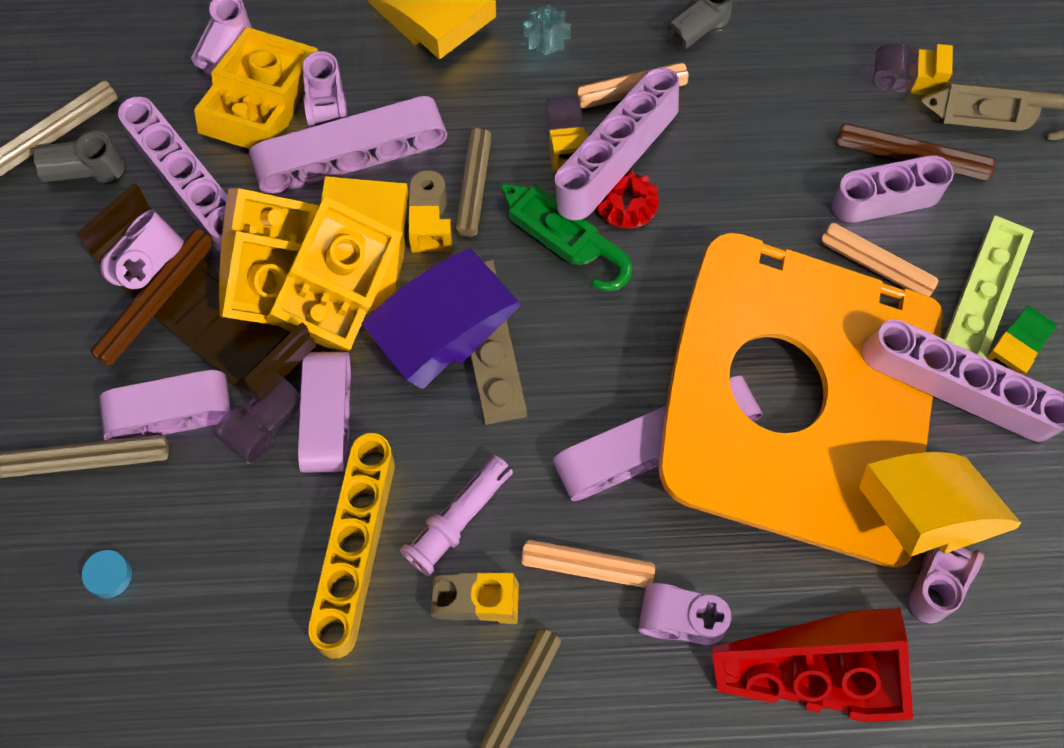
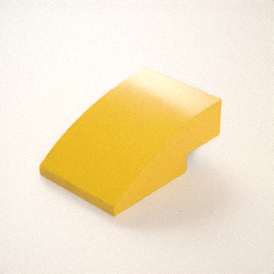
M366 0L415 46L421 42L439 60L496 18V0Z
M246 27L211 72L213 85L194 109L198 133L247 149H251L262 141L283 136L305 90L303 62L311 53L317 52V48Z
M325 176L321 201L325 195L403 233L372 306L366 313L371 314L399 290L406 246L404 235L409 209L408 186L406 183Z
M240 188L228 189L219 273V312L221 317L275 325L266 321V318L319 205Z
M324 195L266 321L291 332L303 322L307 326L310 336L314 338L315 343L335 352H349L363 319L372 306L403 233Z
M914 453L867 464L859 485V489L910 557L939 547L943 554L1017 529L1021 524L966 457L953 453Z

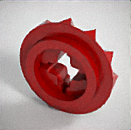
M630 169L596 208L600 216L613 226L625 229L637 228L648 223L656 214L659 205L657 186H653L649 181L647 174L641 176L635 174L633 169ZM630 188L634 198L628 204V209H623L624 203L621 196L624 194V190Z

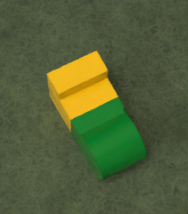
M1027 305L1010 327L1004 331L988 353L986 359L996 363L995 358H997L1015 372L1025 375L1034 363L1035 357L1055 330L1057 323L1030 305Z

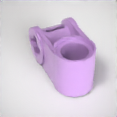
M325 51L311 53L303 62L304 106L308 128L348 117L343 84L336 58Z
M153 209L148 210L131 223L126 233L104 255L100 265L102 276L113 285L124 286L130 289L142 288L149 283L151 278L166 262L178 253L184 240ZM125 261H129L125 267L123 264ZM128 269L130 273L128 274V276H125Z
M939 547L928 550L923 559V567L909 594L908 603L913 615L920 621L931 624L938 623L956 611L963 603L968 588L982 565L984 553L979 550L971 552L964 547L943 554ZM928 589L936 591L941 596L943 607L932 602Z
M648 583L645 587L638 631L644 635L659 639L714 645L725 636L731 622V610L722 598L715 595L683 590L668 584ZM704 612L713 613L712 618L715 624L712 629L704 628V621L702 620Z

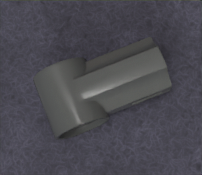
M691 0L664 21L663 30L667 34L669 41L677 49L683 48L686 50L711 29L727 25L731 18L734 0Z
M101 131L87 132L76 142L42 145L38 149H34L33 161L37 169V175L42 182L93 177L100 183H109L118 179L125 169L123 157L107 134Z

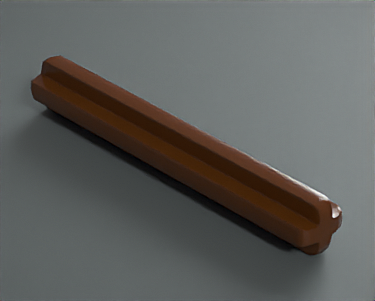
M849 123L842 124L837 137V144L839 146L902 161L926 156H939L951 164L954 173L982 180L990 179L996 164V160L993 157Z
M197 228L189 234L178 253L160 268L91 348L90 352L95 359L106 366L112 365L213 247L212 238L207 233Z

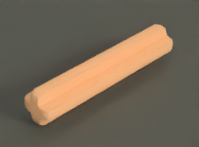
M680 62L658 67L675 71L679 76V86L688 83V70L684 63ZM650 70L579 86L576 91L578 104L581 108L585 109L623 100Z
M836 223L829 225L822 237L821 242L826 247L904 289L930 297L938 284L937 277Z
M526 540L523 546L521 561L525 566L645 588L648 583H653L655 564L652 562L535 540Z

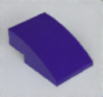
M469 248L451 256L414 278L374 310L362 322V325L408 382L424 389L452 360L462 364L522 304L482 259Z

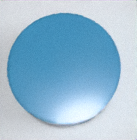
M102 550L93 554L85 562L81 574L82 582L85 588L100 598H113L120 595L129 586L132 578V568L127 559L118 552Z

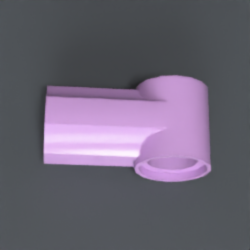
M213 0L210 3L211 19L191 57L193 64L202 69L206 74L211 75L213 69L246 27L252 28L242 0Z

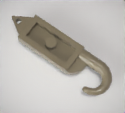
M948 82L947 87L920 98L922 103L941 116L940 121L945 124L1022 131L1030 128L1038 119L1042 108L1058 109L1064 112L1063 94L1008 87ZM935 98V102L930 104L929 101ZM1064 126L1057 132L1048 133L1046 135L1047 140H1060L1064 138Z

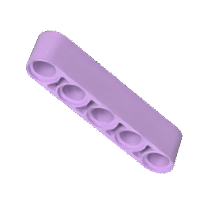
M656 68L646 73L555 174L557 210L562 217L569 220H580L590 215L674 119L679 111V76L675 71L668 68Z
M141 96L125 100L118 109V117L132 144L197 226L212 238L213 246L221 254L227 194L150 100ZM207 202H212L211 204H209V205H207V206H202L203 204H205V203H207Z
M421 96L262 141L250 149L249 158L261 192L277 194L323 181L325 176H340L435 148L446 140L447 131L435 100L428 96Z
M897 319L888 320L876 329L862 345L863 359L874 370L1032 441H1047L1064 431V393L909 323ZM884 341L889 343L893 350L888 348ZM925 360H927L931 364L932 368L929 365H927Z
M743 376L730 378L731 390L738 406L749 419L756 422L762 417L763 413ZM666 406L571 446L557 454L552 461L570 499L578 501L659 466Z

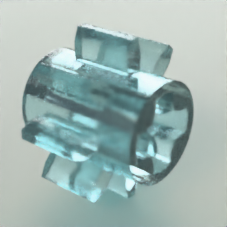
M550 5L540 7L537 10H530V21L523 22V36L529 37L528 48H535L537 51L544 53V55L553 53L557 49L564 50V39L570 38L571 24L565 23L566 12H560Z

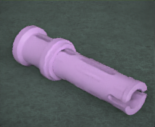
M491 455L477 474L472 477L439 515L434 514L427 518L425 521L426 527L410 545L404 544L401 547L400 552L404 558L422 574L430 577L435 571L433 565L449 547L455 548L459 544L460 532L494 495L496 490L513 474L512 469L507 468L509 465L500 457Z

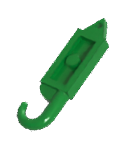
M502 184V193L509 208V219L571 265L573 263L585 265L602 255L617 266L618 275L614 280L601 281L593 279L592 285L602 291L611 292L621 289L628 283L633 269L630 258L622 249L598 233L596 227L585 219L569 220L562 217L557 210V200L536 184L531 188Z

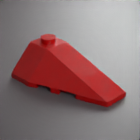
M900 608L850 611L712 647L718 692L774 703L779 699L803 703L805 710L821 713L822 708L846 712L849 719L861 722L913 720L908 640Z

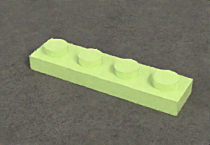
M994 215L987 227L944 340L984 358L987 357L1033 235V230Z

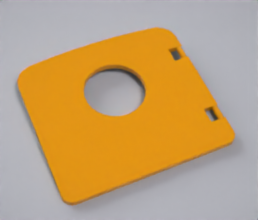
M728 233L717 237L704 251L691 291L675 354L659 460V477L666 492L675 501L687 507L884 567L898 568L908 564L912 556L910 557L859 489V485L867 464L887 458L926 452L933 396L868 366L862 356V345L884 322L892 319L904 321L940 337L943 320V310L940 304L929 296L908 289L902 290L884 284L881 280L788 249L782 250L764 244L762 240L747 235ZM764 254L781 260L780 268L776 269L759 263L760 255ZM884 294L899 299L898 309L879 303L880 295ZM757 338H778L794 344L812 360L822 380L823 403L817 418L808 428L794 433H777L757 425L743 413L733 396L730 386L731 363L737 350L743 344ZM884 341L886 346L893 350L890 344ZM925 360L927 365H929L932 368L931 364L927 360Z

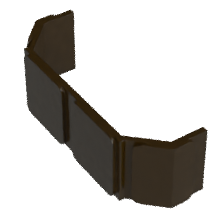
M133 183L78 231L76 235L86 252L100 266L104 255L126 233L131 223L142 213L152 208L148 205L139 186ZM203 259L153 316L214 370L226 374V380L231 385L235 386L240 392L248 393L250 397L261 401L316 347L314 338L310 336L309 330L303 322L292 332H289L277 325L221 317L219 312V272ZM125 261L123 265L126 267L129 261ZM128 269L125 276H128V274L130 273ZM120 286L132 299L144 288L130 289Z

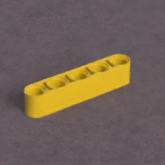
M366 433L359 436L351 447L309 623L308 634L311 642L324 656L331 659L348 655L356 643L395 469V461L388 441L382 435L376 433ZM372 452L384 455L382 461L374 466H367L362 463L364 457ZM363 493H369L375 497L373 503L366 508L358 509L352 506L354 499ZM361 536L365 539L363 547L356 552L348 553L342 550L344 542L349 537ZM342 579L353 580L355 587L348 596L337 598L332 595L333 587L338 581ZM331 624L343 625L344 634L338 642L334 644L322 642V633L327 626Z

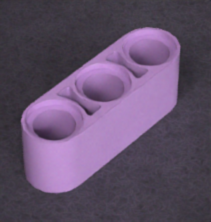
M926 156L849 172L840 181L831 202V211L840 221L855 223L934 206L939 202L953 179V167L942 157Z
M310 352L303 359L298 462L301 473L346 471L348 463L351 388L349 352Z
M217 370L200 371L114 388L103 392L99 396L103 437L106 441L167 435L217 425L231 418L226 374Z

